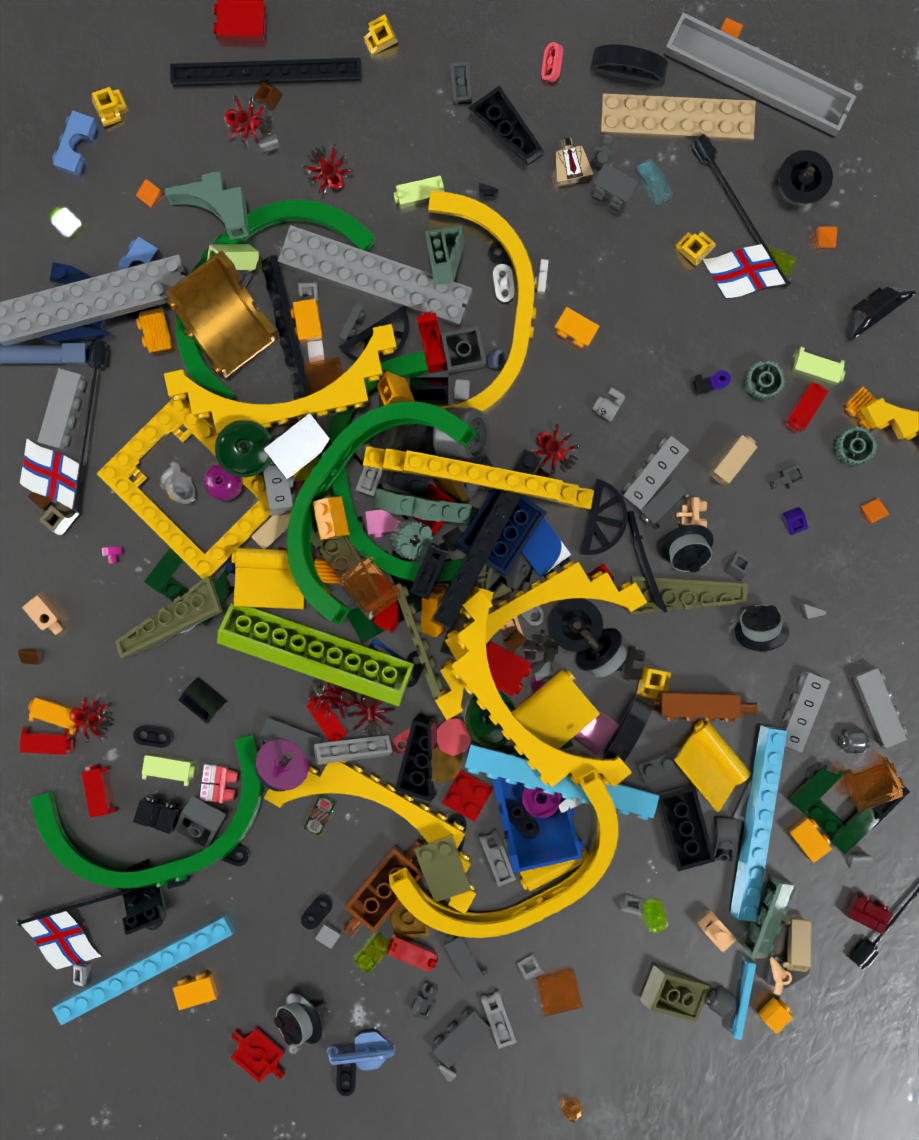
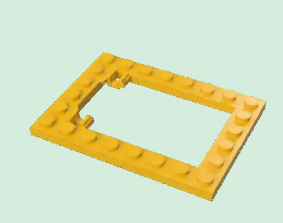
M172 398L96 474L204 579L208 576L211 577L232 556V551L240 548L271 517L265 479L260 473L252 477H243V484L259 500L204 554L138 488L147 477L136 466L140 463L139 460L165 434L168 435L172 432L182 443L193 434L216 456L215 442L218 434H216L215 428L205 418L198 419V416H193L191 406L185 399L175 400ZM182 425L187 428L184 433L179 429ZM132 475L137 478L134 482L129 479Z

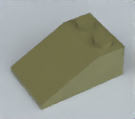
M453 834L415 847V853L434 902L472 890Z
M654 965L640 1001L652 1011L697 1022L711 986L675 971Z

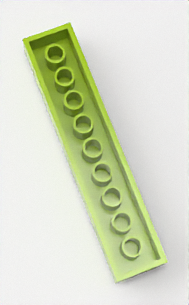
M234 601L231 602L218 630V644L398 707L402 701L414 666L413 663L252 607L234 606Z

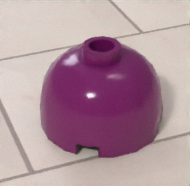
M219 463L212 465L206 471L204 486L211 497L217 500L228 501L235 498L241 491L243 477L229 474Z

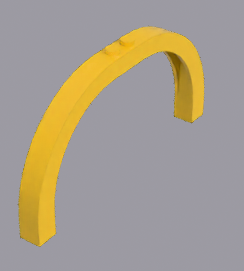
M431 190L428 212L462 217L485 228L504 247L516 274L518 295L513 338L503 369L491 385L477 396L458 404L438 406L442 409L448 407H473L483 412L500 399L510 388L523 365L529 338H533L534 327L531 326V319H535L536 307H533L534 276L527 251L515 230L497 212L475 199L463 195Z
M596 768L579 777L581 786L597 815V832L592 849L582 865L571 876L554 887L516 906L496 912H466L463 914L458 910L434 902L420 888L406 867L389 875L390 887L400 902L414 917L436 930L455 936L469 938L496 937L519 931L536 922H540L583 897L596 885L609 867L618 840V819L610 792Z

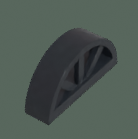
M610 44L594 49L590 69L665 84L668 62L659 54L646 49Z
M404 306L338 346L345 357L355 363L359 357L354 356L350 351L365 342L364 351L374 333L373 328L389 324L393 325L399 320L404 319V332L393 330L395 337L402 338L397 349L394 350V353L380 358V362L383 363L398 357L404 350L410 333L409 319Z
M596 479L592 505L588 514L580 555H596L609 550L618 543L627 526L628 513L622 495L611 484L600 479ZM605 488L614 497L599 506L602 491ZM618 502L621 520L597 515ZM596 521L620 526L618 533L610 543ZM595 531L604 547L590 550Z
M637 693L604 749L601 758L614 759L619 756L625 762L649 719L654 701Z

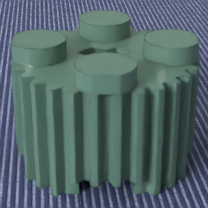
M765 360L759 361L747 370L746 377L744 378V388L749 395H752V398L755 397L756 400L759 398V401L770 400L783 390L782 388L785 386L784 383L786 381H784L783 370H780V366H777L778 363L774 364V361L770 362V360L767 362ZM764 376L767 378L766 381H768L766 384H763L761 381Z
M862 426L844 430L838 435L837 442L835 443L836 447H834L837 459L842 461V463L845 462V465L849 464V466H859L867 463V461H870V458H873L872 455L876 454L875 450H877L876 446L878 444L875 443V437L871 436L872 433H869V430ZM855 442L856 446H859V449L854 450L852 444H854Z
M405 519L402 523H398L399 526H395L396 529L390 532L391 536L389 537L391 539L389 542L394 547L393 550L399 556L411 560L425 557L430 544L433 543L432 530L424 523L411 519Z

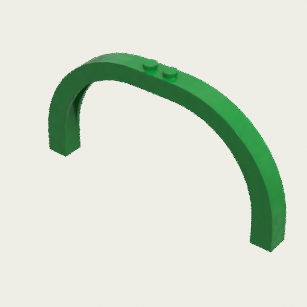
M279 201L257 208L247 214L249 236L271 224L302 220L331 228L346 238L356 248L367 251L376 241V237L352 216L333 206L316 201ZM226 231L223 235H218L214 243L242 244L249 236L230 240ZM209 248L202 253V259L192 272L207 261ZM176 313L177 343L180 355L190 376L197 385L205 390L234 401L237 396L220 382L207 367L198 345L194 339L190 340L185 334L186 328Z
M424 351L403 355L381 363L383 375L386 371L404 378L429 374ZM368 379L365 380L368 398L378 391L377 384L380 380L369 382ZM354 406L347 407V411L334 413L328 435L332 443L352 423L360 408L355 409ZM345 465L332 483L333 491L330 492V496L342 497L350 534L347 535L356 549L377 568L399 579L414 582L421 564L400 560L377 547L362 529L355 513ZM463 558L446 561L435 584L451 582Z
M410 401L384 405L367 412L352 422L337 436L330 447L323 453L318 464L313 467L310 475L301 487L294 502L288 524V560L292 575L302 595L330 622L340 625L351 609L327 589L315 568L311 551V532L315 517L313 502L324 497L346 463L362 444L388 428L405 424H420L434 427L443 431L466 448L477 431L447 410L428 403Z
M250 735L234 740L242 771V791L237 811L231 823L212 845L193 856L137 872H117L102 868L86 859L71 844L62 828L54 794L45 793L30 798L39 833L49 851L65 868L75 875L101 886L131 889L156 885L158 888L168 885L167 881L175 879V882L186 880V876L213 866L232 852L243 840L256 818L263 793V784L258 778L256 757L259 751L256 736Z

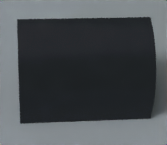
M410 377V390L415 400L414 402L448 404V377Z
M198 677L184 690L178 699L206 724L214 718L227 702Z

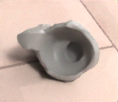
M171 461L170 467L161 476L160 486L173 501L188 504L195 498L192 478L181 472L178 463Z

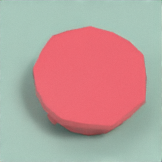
M448 719L438 727L437 745L440 751L456 756L469 749L472 738L468 734L466 724L462 719Z

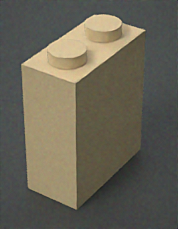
M748 435L738 437L709 475L723 486L729 484L757 449L756 441Z

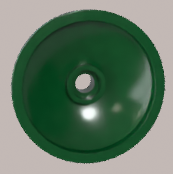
M237 420L231 422L220 431L216 439V458L220 466L231 475L237 477L258 475L271 462V458L264 451L263 447L272 441V437L265 427L255 421ZM242 443H247L248 445L246 448L240 447Z
M499 692L506 706L513 712L515 707L512 701L505 694ZM474 696L468 704L465 714L468 734L475 743L482 747L498 748L503 746L508 740L501 732L503 730L502 726L499 723L495 725L489 718L491 713L487 708L483 710L476 702L478 700L477 696Z

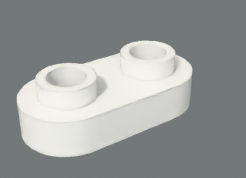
M499 264L493 270L495 295L500 302L508 303L514 298L515 294L512 270L506 264ZM505 272L506 276L504 278H501L499 276V273ZM504 290L508 291L509 293L506 297L502 296L501 292Z

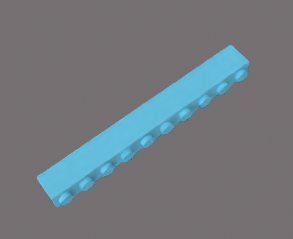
M760 725L730 914L738 920L757 921L787 731L778 727Z
M471 743L465 763V768H468V772L474 774L484 772L487 773L486 777L498 779L499 776L506 778L505 782L516 785L517 782L524 783V787L529 789L543 788L544 793L554 795V792L561 793L563 798L573 800V797L581 799V803L592 805L580 784L576 786L571 780V772L553 787L550 784L546 786L539 778L541 773L537 769L533 771L526 761L529 759ZM611 784L607 786L614 806L618 809L619 813L629 815L631 812L637 814V818L648 820V817L654 819L659 800L658 794L623 784H618L615 787Z
M225 914L64 999L52 1009L60 1025H63L233 935L235 929L228 915Z

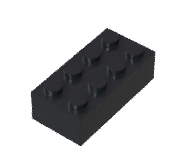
M410 424L399 451L406 452L408 450L437 456L433 446L434 427ZM389 471L386 483L413 495L423 496L431 477Z
M690 784L657 793L659 795L658 805L677 871L715 862L696 787Z

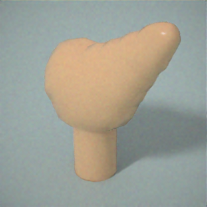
M770 957L773 978L776 982L773 993L781 995L783 985L791 983L792 976L789 971L782 968L774 957Z

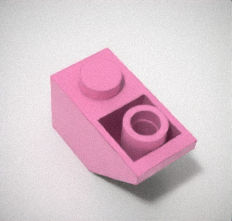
M384 510L365 511L368 535H373V538L384 537V533L393 532V529H396L395 526H399L398 523H402Z

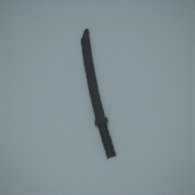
M629 511L627 513L632 533L631 542L635 545L655 603L658 608L666 613L667 608L647 560L642 544L643 537L639 534L634 511Z

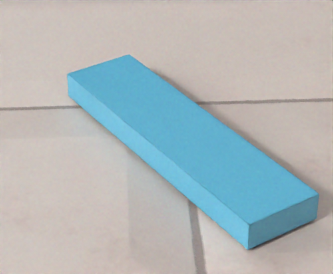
M750 959L745 961L738 1005L732 1028V1035L738 1040H742L756 963Z

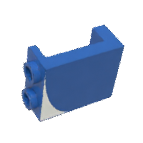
M545 518L542 519L522 550V554L537 572L538 576L542 577L544 575L545 578L554 572L553 568L559 564L562 567L570 561L568 557L571 555Z

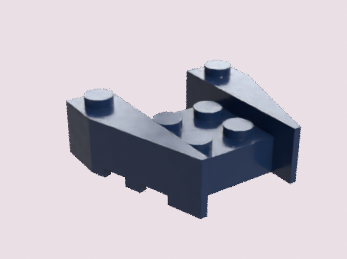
M53 262L49 281L54 285L62 286L92 277L71 265ZM105 320L38 338L43 341L62 344L112 338L113 334L104 330Z

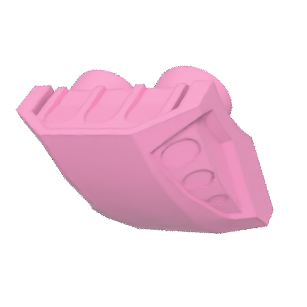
M596 708L600 715L577 733L573 739L598 756L610 741L619 724Z

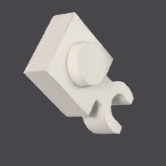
M541 259L539 277H535L534 288L537 289V294L540 295L545 294L549 260Z

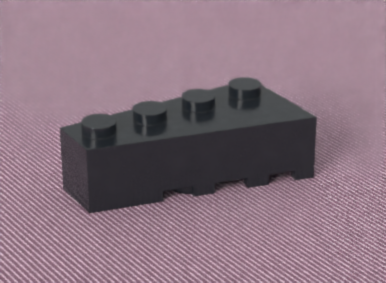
M500 85L468 107L471 114L528 164L544 153L543 148Z
M418 713L412 721L395 790L429 802L437 795V719Z

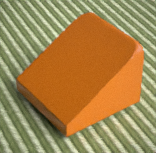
M726 18L720 30L738 38L743 25Z
M145 179L136 197L149 207H152L163 193L149 180Z
M879 498L861 506L869 524L889 515Z

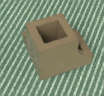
M50 502L38 518L52 532L62 536L79 513H71L70 508L62 503L55 506Z

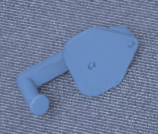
M376 1031L358 1034L354 1041L355 1052L338 1054L339 1051L335 1046H330L327 1049L328 1058L332 1065L356 1063L357 1067L361 1070L378 1069L386 1059L391 1058L395 1054L393 1045Z

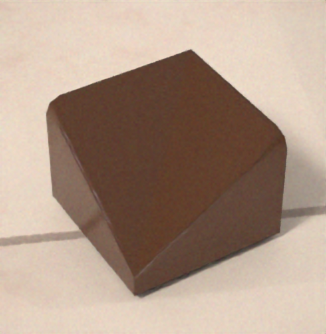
M516 629L503 643L511 652H515L526 642V638Z

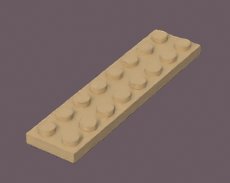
M603 94L601 133L697 138L705 134L710 139L753 141L756 101Z

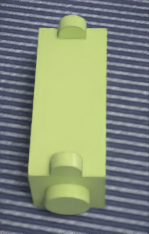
M441 176L397 185V192L393 193L396 204L400 203L401 208L428 203L431 190L445 191Z
M250 244L209 245L207 261L222 250L234 263L236 270H256L259 251Z
M800 347L792 372L832 385H837L839 381H843L846 373L843 370L845 366L844 360H840L839 363L804 352L805 347Z
M146 754L144 757L142 779L144 780L149 775L184 781V786L188 787L190 778L194 777L195 766H193V761Z

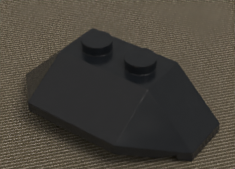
M889 286L882 290L879 287L871 293V299L866 301L864 298L855 305L857 309L852 312L848 339L850 341L854 340L917 294L915 290Z

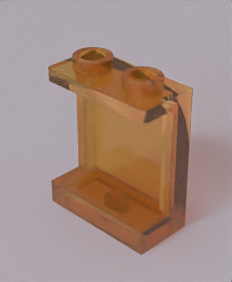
M372 557L361 560L356 568L352 571L347 570L341 576L342 588L369 620L400 598L401 591L396 585L392 586L374 564Z
M887 757L883 758L882 765L856 774H852L850 769L844 771V783L859 812L903 797L902 789L905 788L901 777H897L895 765L893 762L890 763Z

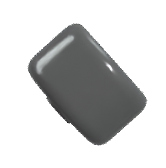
M473 407L446 408L445 410L475 429L477 433L465 448L443 431L434 428L433 446L436 455L479 464L485 458L490 444V427L486 416L481 410Z

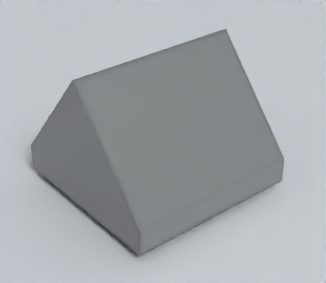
M625 894L620 911L641 916L643 899Z
M74 964V984L82 987L91 984V964Z

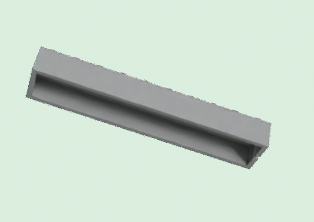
M684 12L664 51V54L833 136H836L840 131L856 98L855 95Z
M290 225L278 259L280 266L395 306H404L405 309L419 314L436 312L439 321L459 328L465 314V308H467L472 294L471 287L457 282L434 285L433 276L428 272Z
M175 255L0 302V343L3 346H8L167 303L166 300L169 299L166 291L186 277L180 255Z

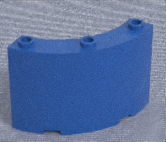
M499 776L498 779H492L497 803L501 802L502 804L498 808L513 873L582 858L581 850H584L582 838L578 839L572 818L575 815L574 808L570 809L569 806L567 811L561 813L558 807L557 811L549 817H534L539 824L540 833L534 839H526L509 821L508 811L513 805L523 806L522 796L526 788L524 783L517 782L516 785L505 782L506 778ZM539 793L536 801L541 802V804L546 803L544 800H547V796ZM561 797V802H560V804H561L566 798ZM519 811L514 813L515 816H519L521 814V812ZM532 825L526 827L528 830L533 828Z

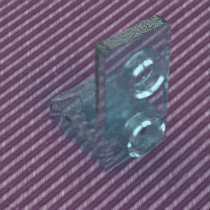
M653 159L636 167L637 172L650 188L652 199L656 206L673 198L669 180Z

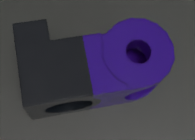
M721 370L714 374V376L703 379L702 375L699 374L693 376L691 380L696 395L700 396L723 389L730 383L731 376L727 371Z

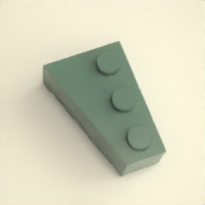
M463 225L425 231L434 285L454 282L465 245Z

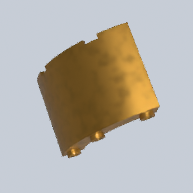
M221 250L167 290L166 294L169 299L166 301L175 310L185 326V334L190 340L194 339L212 363V370L217 375L221 374L225 379L278 339L276 328L262 311H256V308L251 303L254 300L247 289L238 283L240 277L234 263Z

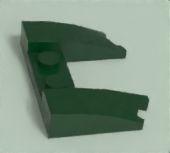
M170 547L144 582L172 602L177 597H182L189 592L187 587L173 578L185 561ZM225 570L214 583L221 608L235 589V585L230 587L226 579L229 573ZM216 615L201 623L208 627Z
M390 575L394 583L401 581L402 585L406 584L409 596H406L408 602L413 603L416 613L420 612L422 597L410 593L414 582ZM362 606L350 610L347 617L361 643H364L386 630L376 626L373 622L377 614L370 617ZM402 609L399 623L405 620Z
M825 764L790 795V801L803 814L806 813L831 838V842L845 855L880 821V817H874L872 808L876 807L872 800L848 822L844 823L820 798L845 772L839 769L838 774L826 770L828 765Z

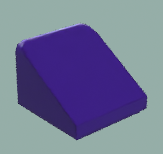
M800 507L782 514L790 535L808 529L805 513Z

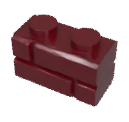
M862 893L860 896L855 894L845 915L862 925L884 934L893 916V913L888 911L889 907L880 902L877 905L872 903V898Z

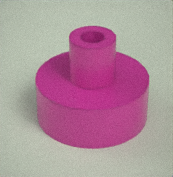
M121 547L102 548V555L109 556V563H116V555L122 554Z

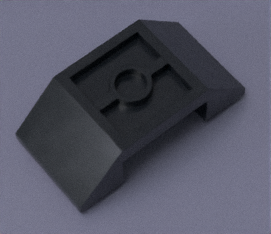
M147 859L118 872H137L153 868L151 860ZM155 885L122 895L126 911V917L122 918L126 936L160 922L167 916L162 887L157 888ZM117 888L119 892L127 890V888Z

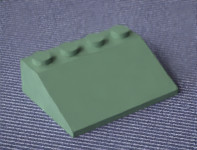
M770 874L760 898L757 921L751 922L743 943V947L753 958H767L768 954L773 952L775 935L778 936L781 931L782 917L785 918L788 912L787 903L789 899L793 898L795 893L794 885L791 882Z

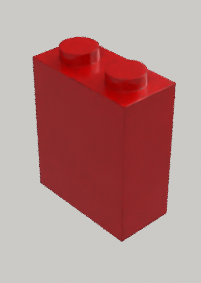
M217 0V4H214V15L217 16V23L213 24V32L219 41L264 42V0Z
M490 641L486 647V653L496 688L512 697L515 693L518 695L523 687V684H521L523 677L527 678L532 670V667H530L531 662Z

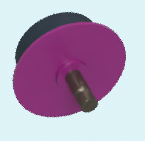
M281 739L269 741L260 748L256 757L258 778L270 790L286 791L295 789L304 782L308 775V760L304 752L290 741Z

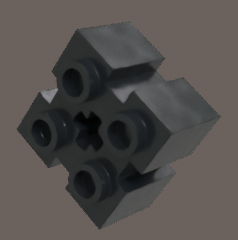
M153 794L140 799L133 822L171 834L176 827L183 807L178 806L179 803L172 800L162 802L160 800L161 797Z

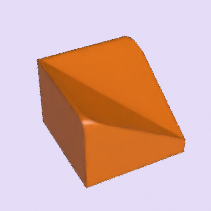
M818 227L816 229V248H836L837 227Z

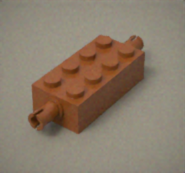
M660 691L658 693V700H652L655 702L652 711H658V714L663 716L665 720H677V717H682L685 721H696V717H699L701 720L714 722L715 718H720L723 722H735V719H740V714H757L758 712L757 702H741V695L736 693Z
M417 840L407 853L394 846L346 903L344 908L354 916L343 928L345 933L349 931L348 935L350 937H353L362 924L374 933L400 903V900L390 887L389 875L405 867L416 882L423 875L421 867L416 862L417 855L414 850L416 846L421 845L420 841Z

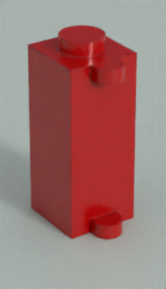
M813 381L810 382L785 421L789 424L787 427L794 432L804 431L829 391L820 384Z
M316 694L308 699L310 703L306 707L329 742L338 741L349 732L332 706L330 712H327L328 700L321 702L319 708L315 707L318 699L324 697H319Z
M23 727L20 734L19 752L67 755L73 749V739H71V734H69L70 729H65L64 734L28 732V728Z
M98 765L87 766L86 770L81 772L90 818L116 812V808L111 807L105 771H108V767L98 768Z
M393 933L386 948L388 956L429 973L432 968L436 967L438 962V955L435 950Z

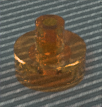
M569 1101L563 1105V1113L570 1122H575L581 1118V1110L583 1109L581 1103Z

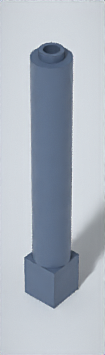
M85 343L0 345V364L89 365L87 363L89 346Z

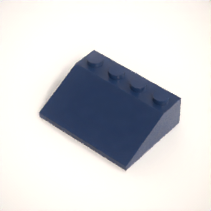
M492 488L454 545L465 554L500 491L499 489ZM522 495L485 565L506 576L547 512Z

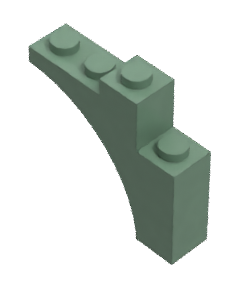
M220 171L202 175L201 182L165 188V195L170 205H195L217 215L225 224L230 240L249 236L246 198L242 188L232 187L226 190L225 181Z
M376 488L373 503L374 508L393 514L413 516L430 521L465 524L470 523L472 511L471 504L427 498Z

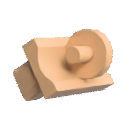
M699 497L685 498V505H682V513H676V517H682V524H696L707 528L706 519H699V511H706L707 501L699 500Z

